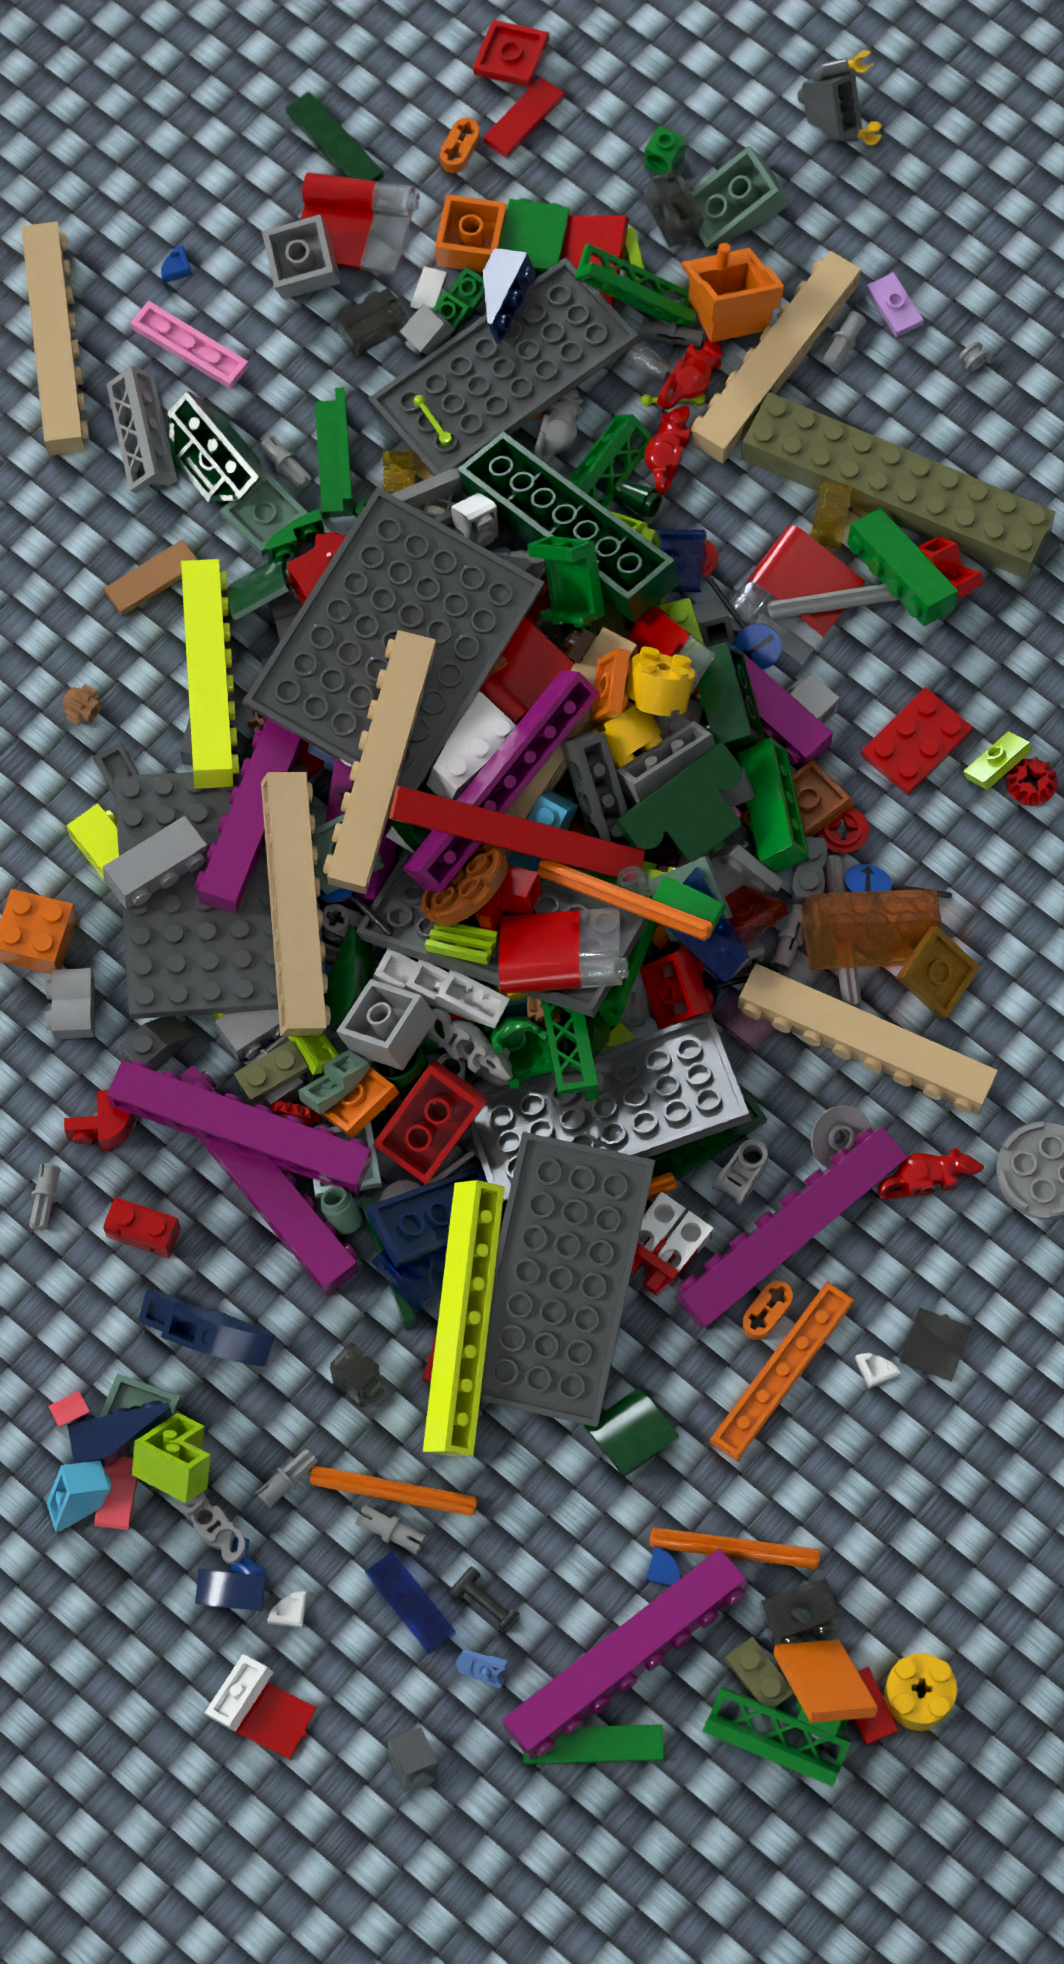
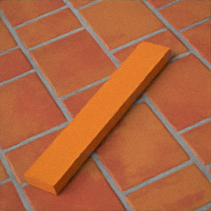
M827 1281L716 1430L709 1443L738 1462L853 1306L855 1300Z

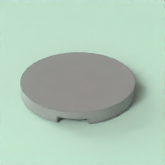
M1043 1121L1024 1125L1005 1140L999 1152L996 1163L998 1186L1005 1199L1015 1209L1027 1216L1044 1220L1064 1217V1126L1044 1123Z

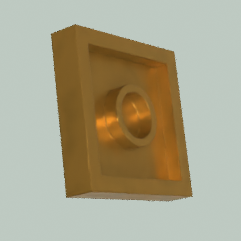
M930 926L896 976V979L939 1019H947L981 967L938 926Z

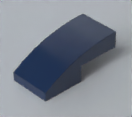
M198 1569L195 1604L263 1611L266 1575Z

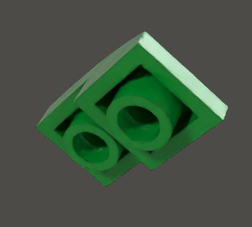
M465 267L450 291L447 292L445 290L434 306V309L455 328L452 333H455L465 323L484 299L483 278Z
M319 509L296 518L271 537L265 544L268 562L282 554L288 561L293 556L299 554L298 542H309L315 540L316 534H324L323 519Z
M667 876L663 877L652 900L711 922L713 924L712 932L727 907L716 899Z

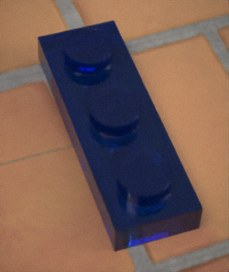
M393 1551L365 1571V1575L428 1655L456 1634L450 1623Z

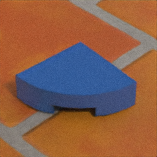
M183 245L174 248L161 267L163 284L192 276L191 267Z
M655 1546L646 1582L670 1588L681 1579L679 1567L668 1552Z

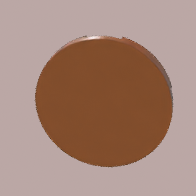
M480 844L441 893L424 891L421 902L422 912L436 926L453 925L470 917L481 909L500 888L508 869L506 856L497 848L487 844Z

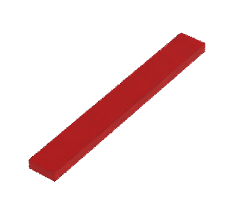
M396 786L389 816L391 820L631 883L639 882L645 851L402 786Z

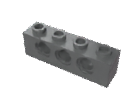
M588 730L563 740L561 747L588 836L634 848L613 822L628 810L605 733Z

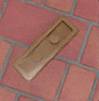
M182 539L105 587L104 593L120 615L123 616L181 580V561L198 559Z

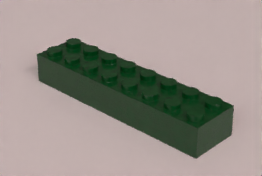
M504 431L457 469L464 493L469 497L480 493L492 500L497 506V519L527 542L532 543L548 536L594 541L603 600L633 623L680 584L673 558Z

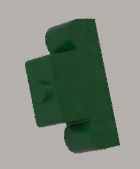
M719 742L613 822L627 841L636 849H653L662 842L665 836L685 863L699 859L706 852L712 856L726 845L724 839L741 826V821L722 797L720 791L735 788L741 781L742 769L725 744Z

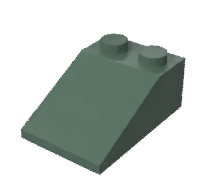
M750 146L746 147L678 202L680 208L708 249L770 221L792 203L764 158Z

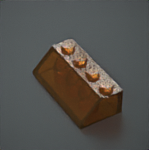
M936 889L810 894L801 908L810 969L904 966L929 927L938 926L941 928V914Z

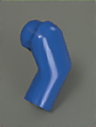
M238 1537L234 1538L233 1552L237 1551L239 1544ZM244 1538L246 1542L245 1553L240 1561L231 1564V1570L233 1573L265 1575V1569L261 1565L256 1566L248 1557L249 1539Z

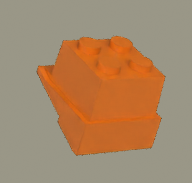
M721 243L718 247L717 255L681 262V267L690 279L688 299L696 311V315L711 343L764 331L770 323L774 308H778L781 305L784 290L783 283L770 267H765L750 248L730 252V245Z

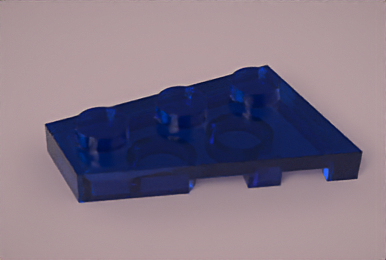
M696 867L683 884L718 901L715 893H712L705 881V875L701 868ZM724 913L710 938L704 941L665 926L725 983H729L750 959L732 924L728 922Z

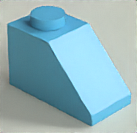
M100 1460L61 1465L46 1502L55 1532L66 1529L102 1508L107 1494L111 1491V1480L108 1473H104Z

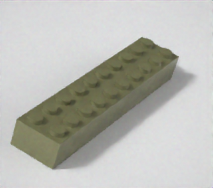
M768 392L742 442L741 460L864 512L871 513L881 508L896 525L929 539L940 536L956 542L960 552L1026 580L1053 527L1056 511L771 392Z

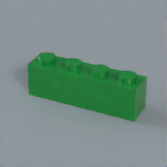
M881 508L851 523L847 540L850 550L864 561L873 575L886 584L889 593L900 600L912 617L916 618L925 627L954 611L958 590Z
M769 737L739 752L738 758L740 767H744L755 794V798L746 801L745 804L749 808L751 817L749 827L756 841V858L763 865L778 873L809 858V852L787 749Z

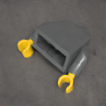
M868 50L861 51L853 60L843 58L824 63L813 72L811 79L804 81L798 91L797 98L801 104L805 105L808 123L820 129L831 141L858 142V138H862L866 144L874 145L882 137V135L871 133L880 130L882 125L879 122L872 121L865 129H862L855 73H851V69L863 73L874 65V63L865 65L861 62V58L871 54Z

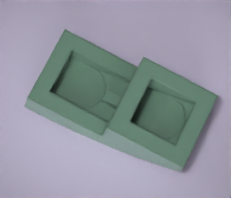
M347 1050L323 1064L324 1076L298 1090L300 1101L318 1114H322L337 1104L357 1086L369 1071V1063L351 1050Z

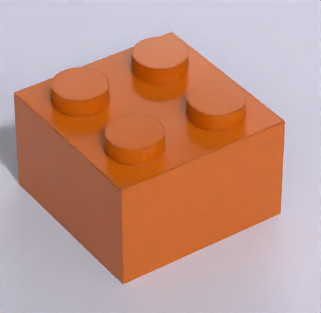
M446 194L435 245L436 266L461 270L467 267L471 271L483 273L494 248H499L507 212V203Z
M11 889L0 920V962L52 975V970H61L78 919L74 904Z

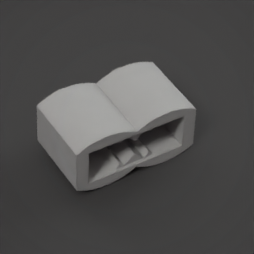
M92 969L52 970L51 980H46L47 1000L52 999L51 1010H46L45 1013L46 1029L52 1030L55 1039L94 1037L95 979Z

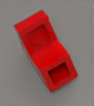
M937 536L918 546L923 554L958 590L957 597L968 596L974 589L984 584L982 573L962 566L958 543Z
M508 867L500 888L476 912L475 916L479 920L480 928L496 932L501 923V916H504L505 912L517 915L532 914L542 894L539 873L518 867Z
M109 1090L97 1091V1116L64 1118V1131L68 1141H73L76 1144H89L93 1140L98 1139L101 1151H108L118 1147L128 1138L133 1128L134 1114L111 1107L107 1098Z

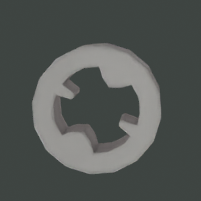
M979 341L970 344L959 355L958 360L962 364L966 363L965 368L968 372H973L980 368L990 356L987 350H982L983 345Z

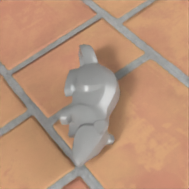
M576 388L548 407L546 415L544 414L534 455L548 465L555 454L569 450L576 442L578 433L576 417L577 414L580 415L583 411L580 406L583 403V399L579 396Z
M432 1009L437 1017L436 1020L438 1019L442 1022L445 1037L442 1039L436 1033L435 1021L428 1030L427 1035L431 1040L438 1043L439 1047H444L455 1060L460 1058L468 1060V1067L472 1072H478L480 1068L488 1069L491 1075L505 1080L513 1079L512 1065L508 1060L510 1051L507 1048H504L502 1053L497 1054L492 1044H490L487 1037L477 1026L463 1020L452 1021L444 1009Z
M201 1492L187 1503L175 1499L179 1505V1510L188 1520H191L193 1528L199 1537L209 1546L218 1550L221 1549L222 1558L226 1563L233 1564L242 1559L246 1550L243 1534L234 1527V1523L229 1521L218 1506L213 1507L204 1492ZM236 1535L239 1544L237 1551L233 1552V1541Z

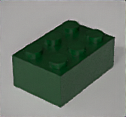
M724 642L690 653L692 659L691 667L695 670L694 682H698L700 694H697L698 705L702 713L706 712L708 725H705V729L713 735L715 744L723 742L730 753H734L765 740L766 736L743 651L728 642Z

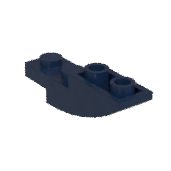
M154 1288L146 1291L138 1320L140 1323L161 1331L162 1338L219 1358L261 1367L267 1365L275 1334L218 1310L211 1313Z

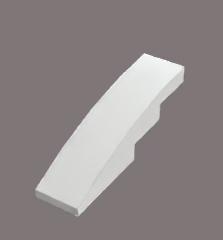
M389 949L385 952L372 978L376 981L422 995L430 1006L444 1009L448 1013L493 1028L496 1027L510 998L461 973L452 970L448 973L431 963L422 960L416 962L401 953Z

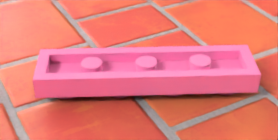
M149 300L130 323L132 330L230 390L249 368L247 360Z

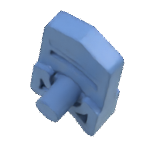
M469 1650L462 1651L456 1660L457 1669L460 1674L478 1679L485 1684L497 1688L502 1687L504 1678L501 1672L505 1670L508 1664L507 1660Z

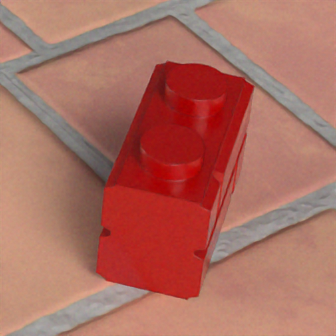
M117 1197L112 1202L103 1226L107 1238L148 1252L155 1251L157 1255L168 1259L172 1254L181 1231L178 1218Z

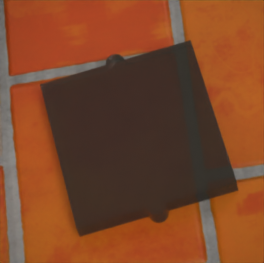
M919 1308L899 1363L921 1370L925 1376L931 1374L952 1382L972 1327L949 1319L947 1314L941 1316Z

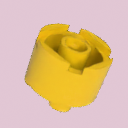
M642 647L640 653L634 655L631 659V674L629 679L626 680L624 692L627 693L628 699L631 698L636 701L634 707L643 712L658 716H671L672 711L680 710L679 715L684 714L695 678V670L691 667L692 660L684 655H673L672 657L660 654L655 648Z
M635 703L632 707L625 708L620 715L595 727L596 729L592 730L605 733L615 769L621 768L636 758L633 754L634 751L638 749L641 752L647 751L663 741L660 737V734L663 732L652 714L638 710L634 707Z
M924 1653L912 1654L900 1659L892 1668L884 1689V1700L893 1718L904 1728L914 1731L930 1730L943 1722L951 1712L957 1696V1683L949 1664L933 1655ZM917 1686H922L923 1690L928 1692L924 1699L918 1698V1693L914 1691Z

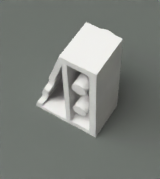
M480 691L447 740L426 783L440 797L456 801L516 727Z

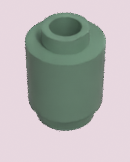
M339 1186L331 1187L323 1193L321 1197V1210L327 1220L334 1225L338 1234L345 1235L356 1231L361 1226L364 1217L352 1194Z

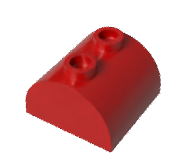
M693 948L674 952L640 967L639 971L658 1030L708 1012H713L711 1007L713 1005V995L708 988H705L701 976L703 973V963L700 958L695 957Z

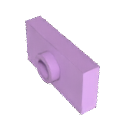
M894 272L867 285V293L896 338L923 326L924 319Z

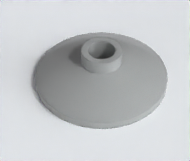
M838 1105L829 1108L819 1116L812 1129L811 1148L815 1158L821 1165L826 1168L831 1166L832 1163L829 1159L844 1147L849 1151L857 1144L854 1138L867 1127L872 1129L865 1114L857 1108ZM839 1131L840 1138L834 1142V1135Z

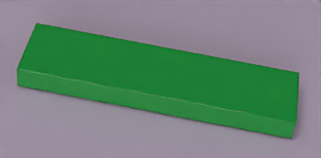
M662 1724L581 1726L572 1735L567 1736L564 1733L555 1740L556 1746L542 1758L537 1755L530 1760L523 1752V1765L663 1762Z

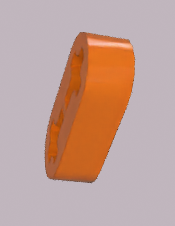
M461 118L453 125L440 150V163L445 171L458 173L466 167L480 139L479 125L476 121L470 118ZM470 130L471 134H467L464 140L461 141V133ZM456 150H458L459 158H454L453 161L448 160V157H453Z
M783 1281L770 1282L745 1312L742 1328L749 1338L753 1340L766 1338L789 1310L793 1300V1292L787 1283ZM784 1292L783 1300L785 1302L778 1301L770 1308L768 1306L772 1299L770 1293ZM763 1312L767 1315L763 1322L765 1328L757 1327L755 1330L752 1329L750 1318L757 1320Z

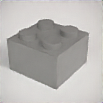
M321 215L262 231L274 288L283 300L341 284L329 227Z
M370 979L336 1032L348 1049L358 1056L404 1070L437 1017L422 995Z

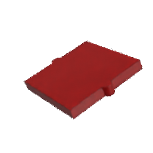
M267 1683L237 1728L236 1733L290 1760L301 1738L307 1736L306 1728L317 1708Z

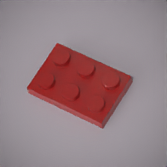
M925 687L861 750L860 756L909 796L972 733L973 726Z

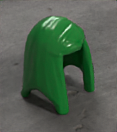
M510 1016L497 1023L496 1027L493 1028L490 1035V1044H492L494 1051L497 1054L502 1053L504 1048L510 1051L508 1060L512 1065L513 1079L508 1080L511 1088L518 1089L521 1083L531 1077L554 1072L547 1031L534 1020L525 1016Z

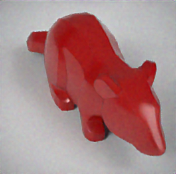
M706 338L703 348L699 351L695 349L693 344L688 346L684 360L680 358L660 391L657 404L661 409H672L681 399H694L706 392L712 370L721 367L720 357L723 356V352H721L719 341L711 343Z
M688 406L674 409L668 414L663 413L661 415L663 421L659 424V433L648 442L645 448V464L654 474L657 493L662 496L667 495L681 463L682 451L687 448L690 441L689 436L692 429L682 430L690 417Z
M953 1148L949 1155L935 1156L926 1153H913L899 1164L894 1175L885 1178L878 1185L877 1192L881 1200H894L932 1193L931 1187L941 1184L943 1191L954 1190L956 1188L955 1184H958L956 1176L975 1175L984 1169V1165L972 1156L961 1153L958 1148ZM895 1186L902 1188L900 1191H889L891 1187Z

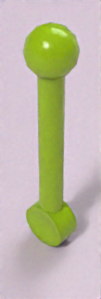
M645 394L641 397L640 401L643 406L647 407L652 403H657L658 397H651ZM703 394L694 399H681L678 403H694L696 406H703L705 404V395Z
M416 395L413 399L414 405L422 409L440 435V443L444 446L450 445L452 443L451 434L444 432L426 406L425 397Z

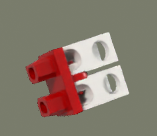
M661 1191L643 1217L630 1278L643 1266L650 1271V1274L643 1282V1287L653 1295L658 1296L668 1285L673 1287L679 1277L686 1271L704 1246L706 1247L713 1238L714 1228L689 1211L686 1214V1208Z

